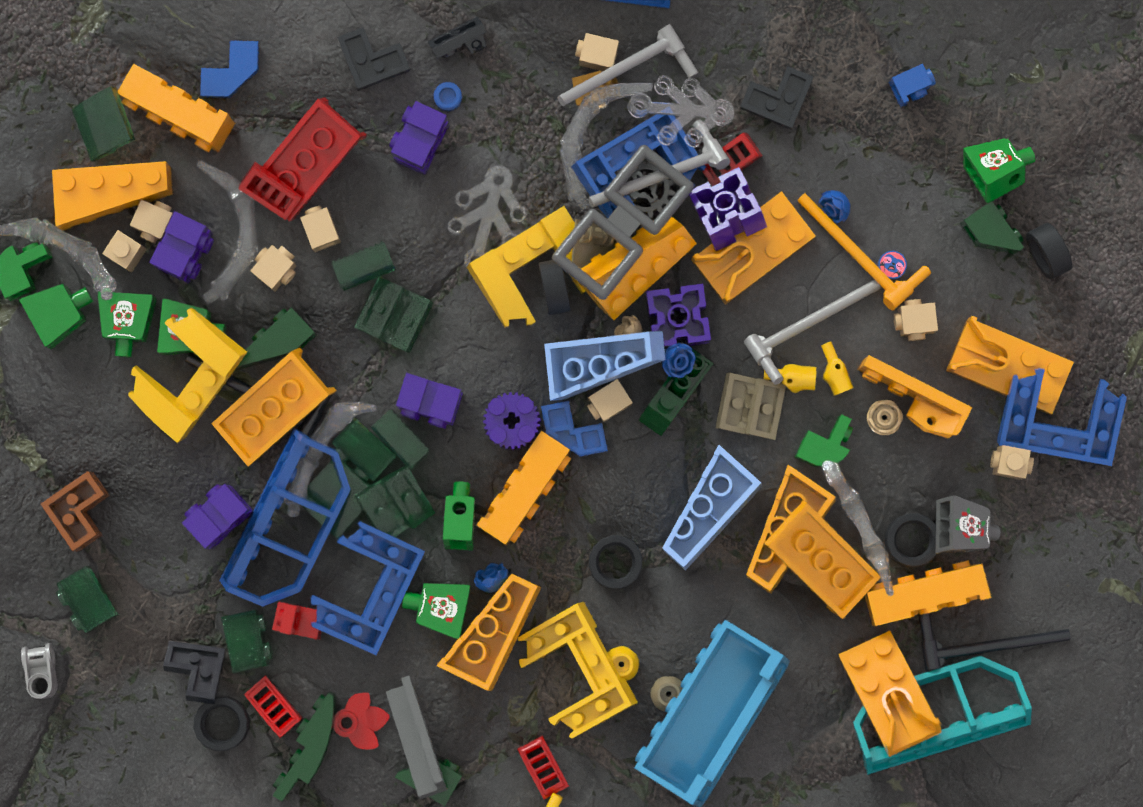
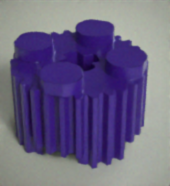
M509 392V395L503 393V397L498 395V398L492 399L488 404V408L485 409L487 414L483 416L486 419L483 423L486 425L484 427L485 431H488L486 434L496 446L500 444V448L505 447L506 450L512 448L513 451H515V448L521 450V446L527 447L526 443L531 444V440L536 439L535 434L539 433L537 429H540V424L538 423L541 420L538 418L540 416L539 412H536L538 410L537 406H534V402L529 397H524L523 394L519 396L517 392L515 395H512V392ZM510 414H515V418H520V423L515 424L514 429H509L508 424L504 425V420L509 419Z

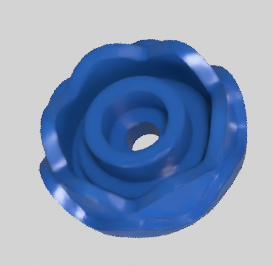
M836 190L822 193L819 204L823 207V212L833 219L834 223L845 222L851 209L848 198L842 192Z
M677 343L665 350V360L662 361V367L668 376L682 378L693 370L695 354L692 352V348L689 345Z
M490 563L485 570H478L476 572L474 583L477 588L484 592L492 593L498 591L508 579V569L502 563L499 565Z

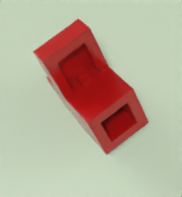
M278 602L272 630L313 639H321L322 634L321 630L311 626V622H317L316 609Z

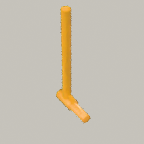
M806 193L797 200L885 290L883 302L888 309L895 310L931 274L930 269L924 265L907 281H896L893 283Z

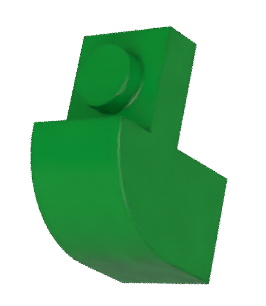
M30 244L22 249L23 253L21 254L14 246H10L0 255V289L5 299L12 301L36 290L27 269L53 258L46 245Z
M842 414L838 416L828 439L808 430L794 458L814 467H829L843 460L850 450L841 446L840 443L841 441L845 443L848 441L853 427L849 426L852 419Z

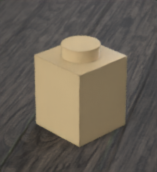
M586 33L584 41L579 40L575 56L580 57L579 66L600 71L614 66L619 41Z
M321 206L310 208L305 211V216L300 217L314 252L341 243L327 207L323 209Z
M117 230L102 254L132 273L147 249Z
M616 379L589 396L588 399L591 403L587 405V408L595 420L601 418L604 423L631 406L633 402L619 380Z

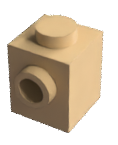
M141 200L130 226L142 232L141 238L156 244L157 240L162 241L165 235L164 231L173 215L170 212L172 207L156 201L153 205Z
M271 245L269 249L265 247L259 252L255 258L257 263L250 271L276 292L282 283L287 285L295 276L296 272L294 269L296 265L291 261L295 256L283 246L277 249Z
M921 299L904 301L905 306H900L898 313L894 314L895 330H900L901 337L908 336L909 341L926 339L925 334H934L938 331L935 303L922 304Z
M1004 445L997 447V451L992 453L990 467L993 468L992 475L1018 480L1026 479L1027 474H1031L1034 458L1030 457L1031 450Z

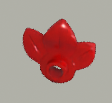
M358 693L349 698L345 709L335 714L333 729L338 735L349 737L352 744L357 748L375 749L379 746L375 731L382 728L390 716L383 709L370 706L369 693ZM349 717L352 720L350 728L343 727V718Z

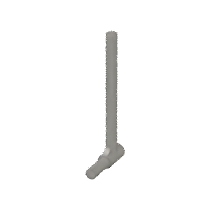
M671 24L657 32V42L558 96V101L562 106H565L662 51L676 57L689 79L697 75L698 71L686 54L683 43Z
M702 120L695 121L693 128L704 144L702 154L672 166L681 174L705 164H709V166L715 167L718 170L726 168L730 164V160L717 139L712 137ZM658 170L625 183L618 193L625 196L669 178ZM604 191L588 198L592 208L610 201L605 197Z
M872 280L765 339L764 336L752 334L744 340V344L757 364L763 367L773 384L777 385L783 381V377L771 360L773 347L880 290L881 286L875 280Z

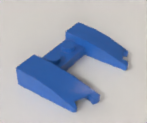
M668 107L576 161L571 168L589 195L593 196L605 191L616 177L615 172L625 166L641 145H647L652 150L656 149L660 157L670 165L695 157L698 153ZM703 165L682 174L691 180L697 169L704 171L706 166ZM628 194L623 196L634 205ZM609 201L598 207L608 218L617 206Z
M1044 368L1034 369L1036 375L1018 379L1017 374L1013 375L997 438L999 446H1010L1037 453L1112 466L1127 399L1124 394L1118 398L1106 389L1109 383L1100 379L1087 430L1083 431L1034 422Z
M360 521L357 523L360 527L359 530L348 539L344 535L341 536L337 543L385 564L383 571L361 616L312 595L311 605H316L317 622H311V626L377 655L425 551Z

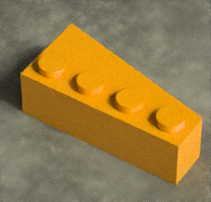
M673 217L669 219L656 235H652L643 227L636 231V235L631 239L643 248V253L605 300L599 299L579 283L596 305L613 320L622 314L697 244L686 228ZM618 242L614 244V249L603 256L599 253L590 259V264L580 268L601 286L629 252Z
M541 431L520 461L519 467L514 470L507 480L502 492L491 503L486 516L480 519L477 526L506 545L509 541L515 544L524 530L520 527L524 519L527 517L531 520L540 505L536 501L540 495L544 494L547 496L554 486L555 481L552 480V477L556 471L563 472L570 462L571 458L567 456L570 449Z
M790 465L787 466L746 574L747 578L770 594L789 567L764 543L802 501L808 503L823 519L836 501L834 495Z
M969 560L952 564L953 570L942 572L940 567L925 571L926 577L915 579L914 574L897 578L898 584L887 586L886 581L874 584L870 589L871 591L865 594L872 626L914 617V615L919 613L921 615L935 612L944 607L967 604L976 599L984 600L991 598L983 565H970Z

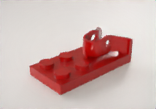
M327 98L316 100L263 165L269 172L302 196L288 216L287 220L289 221L294 220L359 140L366 139L368 136L365 132H358L329 106ZM256 176L251 185L255 187L261 178ZM266 182L260 192L265 194L270 184ZM275 189L269 199L274 201L280 191ZM285 195L278 206L283 209L290 197Z

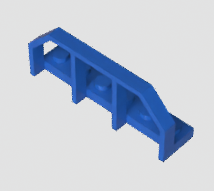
M293 429L219 580L227 592L262 607L301 592L351 490L339 453L335 449L309 438L298 429ZM310 446L331 455L341 488L331 509L285 490L287 484H291L297 474V468L295 467L300 457H305ZM284 498L327 516L308 555L262 536L263 534L266 535L270 530L272 514L275 509L281 507ZM258 543L304 562L294 584L261 597L237 587L238 585L241 586L246 579V568L249 561L254 560L259 552L260 545Z

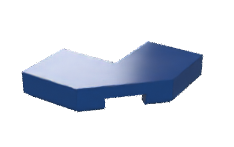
M230 41L229 69L201 68L200 96L202 98H230L259 70V42Z
M569 401L541 406L546 434L570 449V451L579 457L608 451L602 423L574 429Z

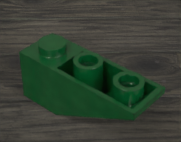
M292 307L288 311L283 309L272 319L275 323L267 330L262 328L252 337L253 343L245 349L247 354L234 371L284 358L291 351L299 347L303 349L317 334Z
M693 348L692 352L695 354L693 370L682 378L669 376L638 419L660 436L663 435L714 364Z

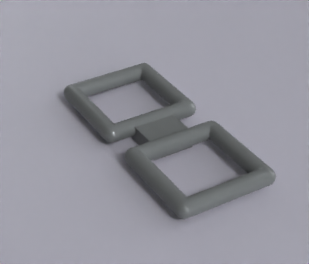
M641 145L604 191L605 197L617 206L608 219L595 209L588 210L552 255L553 262L599 299L605 300L643 253V248L630 238L633 232L641 225L652 235L658 234L692 192L694 184L647 145ZM644 159L680 187L654 221L618 193ZM593 223L629 251L602 286L566 257Z

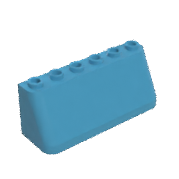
M724 620L723 624L718 623L710 636L713 640L707 649L703 648L696 658L695 662L698 665L692 674L689 672L684 677L680 685L683 689L677 698L673 697L665 709V712L668 713L662 723L658 722L654 726L650 734L652 740L647 747L643 746L635 758V761L638 762L635 769L697 807H701L712 793L790 662L784 655L727 620Z

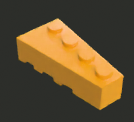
M133 64L117 91V94L123 99L121 104L135 112L140 108L147 112L145 117L152 122L161 125L163 121L172 126L170 131L177 136L185 139L188 135L196 140L195 145L209 153L213 149L219 153L235 125L229 114L220 109L217 113V110L210 106L209 103L201 99L193 100L192 96L186 91L174 85L172 87L168 86L165 80Z
M166 161L52 170L55 224L62 231L81 223L94 221L96 218L105 215L115 214L136 205L139 206L141 200L151 202L173 195L171 167Z
M511 574L488 602V605L477 615L469 628L459 637L437 666L487 691H493L542 587Z

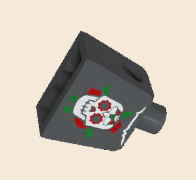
M954 495L936 500V553H970L988 549L990 541H997L1001 533L998 525L990 524L991 512L989 508Z

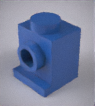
M923 64L892 77L889 82L900 108L907 105L909 102L908 98L910 97L912 101L926 96L928 94L926 90L936 84L931 70H926Z

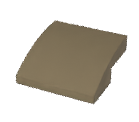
M726 373L715 428L775 440L786 386L782 383L774 385L769 380Z

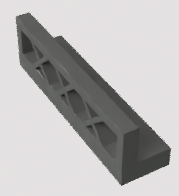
M408 675L401 678L403 686L386 691V695L415 788L421 800L447 790L415 686Z

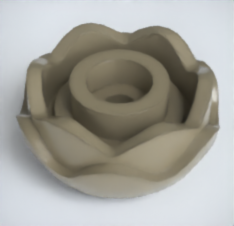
M663 676L656 680L650 692L651 699L656 708L665 711L670 700L673 697L677 698L683 689L680 687L681 680L671 676ZM667 691L671 692L670 697L666 696Z

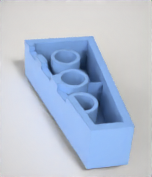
M663 331L544 344L550 401L570 398L664 361Z
M718 445L696 489L690 496L684 511L663 546L664 552L685 571L762 488L761 482L720 445Z

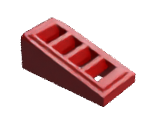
M743 132L722 147L730 160L729 165L731 169L727 171L724 168L719 171L723 175L738 167L740 170H743L763 156L748 133ZM742 143L750 153L748 157L744 155L739 147ZM734 150L741 162L737 164L730 155V151ZM705 164L706 168L702 172L710 184L714 186L721 183L719 177H717L709 164Z
M254 162L238 188L284 220L288 218L302 198V196L257 162ZM258 176L261 179L254 187L251 183ZM267 182L270 184V187L265 192V194H263L260 192V190ZM275 189H278L280 191L274 201L270 200L269 198ZM287 195L290 199L282 209L278 205Z
M266 675L244 694L279 738L283 737L303 719ZM267 686L270 691L257 700L254 696ZM274 695L276 700L265 709L262 704ZM281 704L284 708L272 717L269 713ZM288 712L291 717L279 726L277 721Z
M543 735L517 748L543 799L550 797L552 793L556 794L569 787ZM542 747L544 752L529 759L528 753ZM545 757L548 758L549 762L534 769L532 764ZM553 767L555 772L541 779L539 778V773ZM558 777L560 782L547 789L544 788V783Z

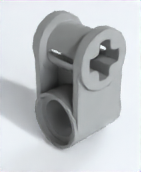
M46 643L45 647L29 649L27 646L22 647L21 660L28 693L37 699L51 698L56 693L58 687L55 670V652L52 643ZM43 656V658L34 659V657ZM41 678L48 682V689L43 694H40L36 689V683Z

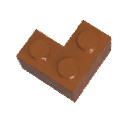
M87 471L42 502L41 506L71 550L79 552L102 536L87 511L110 495L95 473Z

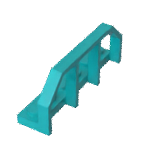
M978 656L914 676L918 686L950 677L967 722H954L948 728L942 729L940 734L890 757L883 746H875L868 749L861 729L868 714L864 706H862L853 725L863 753L867 775L1031 725L1032 707L1018 672L985 657ZM980 667L1014 683L1022 705L1012 704L1001 712L994 714L991 712L983 713L974 719L957 674Z

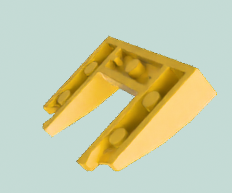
M565 206L541 219L539 223L498 248L492 249L475 259L467 266L468 271L504 327H509V320L525 319L526 326L536 322L511 279L510 274L552 248L554 251L559 248L575 226V222ZM572 250L566 256L570 261H572ZM570 276L581 294L584 293L585 290L579 282Z
M193 308L187 310L188 317L178 322L172 317L165 322L204 361L178 398L137 365L133 367L131 375L136 377L134 391L128 393V396L145 415L177 443L187 437L247 354L245 349Z
M584 602L571 606L518 637V641H527V658L519 659L521 668L568 644L592 688L593 694L549 718L550 723L554 726L561 720L572 728L573 732L569 735L570 738L586 732L638 703L626 679L620 677L595 630L597 625Z

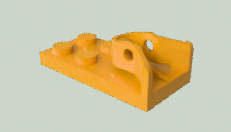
M782 191L760 207L767 224L766 228L748 237L745 232L735 235L737 242L718 251L711 244L692 257L691 261L725 305L816 237Z
M971 316L966 321L946 371L1007 396L1013 375L1017 374L1018 379L1036 375L1034 369L1044 368L1036 409L1051 415L1074 362L977 321V317Z
M300 347L291 351L211 423L248 467L328 396L337 391L334 387L327 388L302 359L303 350Z
M870 355L863 359L858 368L859 371L863 372L862 377L874 384L882 382L889 386L887 390L900 397L908 395L914 398L906 417L923 432L947 439L952 435H958L972 407ZM928 418L932 420V425L927 423Z
M804 501L764 543L827 605L830 611L842 619L881 578Z
M891 631L838 654L889 757L941 733L939 719L934 717Z

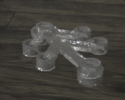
M662 75L657 79L654 85L655 91L660 95H668L677 104L652 102L647 94L638 92L632 95L627 105L629 113L635 118H643L647 114L678 116L670 125L663 126L659 131L658 140L663 145L672 144L677 133L695 117L706 119L697 128H691L687 132L685 142L691 147L699 146L704 135L715 125L727 126L734 118L733 105L726 99L714 100L695 78H687L681 87L682 92L673 84L670 77ZM660 83H665L668 88L662 87ZM687 85L693 86L695 90L689 89ZM695 96L704 106L695 105L688 97ZM635 105L640 106L642 110L637 109ZM663 133H668L671 138L665 137ZM690 135L697 136L698 140L692 139Z
M504 166L491 167L485 174L484 182L467 191L458 192L455 197L456 204L460 208L466 209L472 205L474 199L489 192L485 204L460 218H452L448 222L449 232L452 235L458 236L464 232L466 227L481 219L474 248L469 250L464 257L466 267L471 263L472 257H480L485 254L484 251L492 223L495 224L502 237V244L505 243L508 237L517 236L515 233H512L497 207L500 195L511 210L510 218L514 223L520 224L526 220L527 213L525 208L519 205L510 189L513 183L512 174ZM495 176H502L504 182L501 185H496L493 182ZM461 195H467L469 197V202L467 204H461L459 202V197ZM521 210L524 216L521 219H515L513 212ZM460 222L462 228L459 231H453L451 229L452 223Z

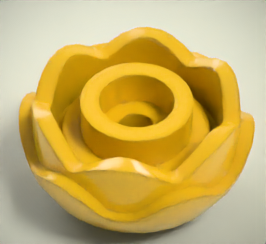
M619 646L607 652L621 678H625L628 681L635 677L639 668V658L635 652L626 646ZM619 662H624V666L620 667Z

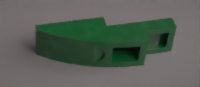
M329 692L327 696L323 694L319 696L312 707L316 711L310 720L305 718L296 730V733L299 734L296 741L305 748L303 751L299 748L296 750L289 761L293 766L287 775L282 772L273 784V787L276 788L273 796L281 802L286 799L299 779L306 784L312 781L326 755L336 713V695L332 692Z

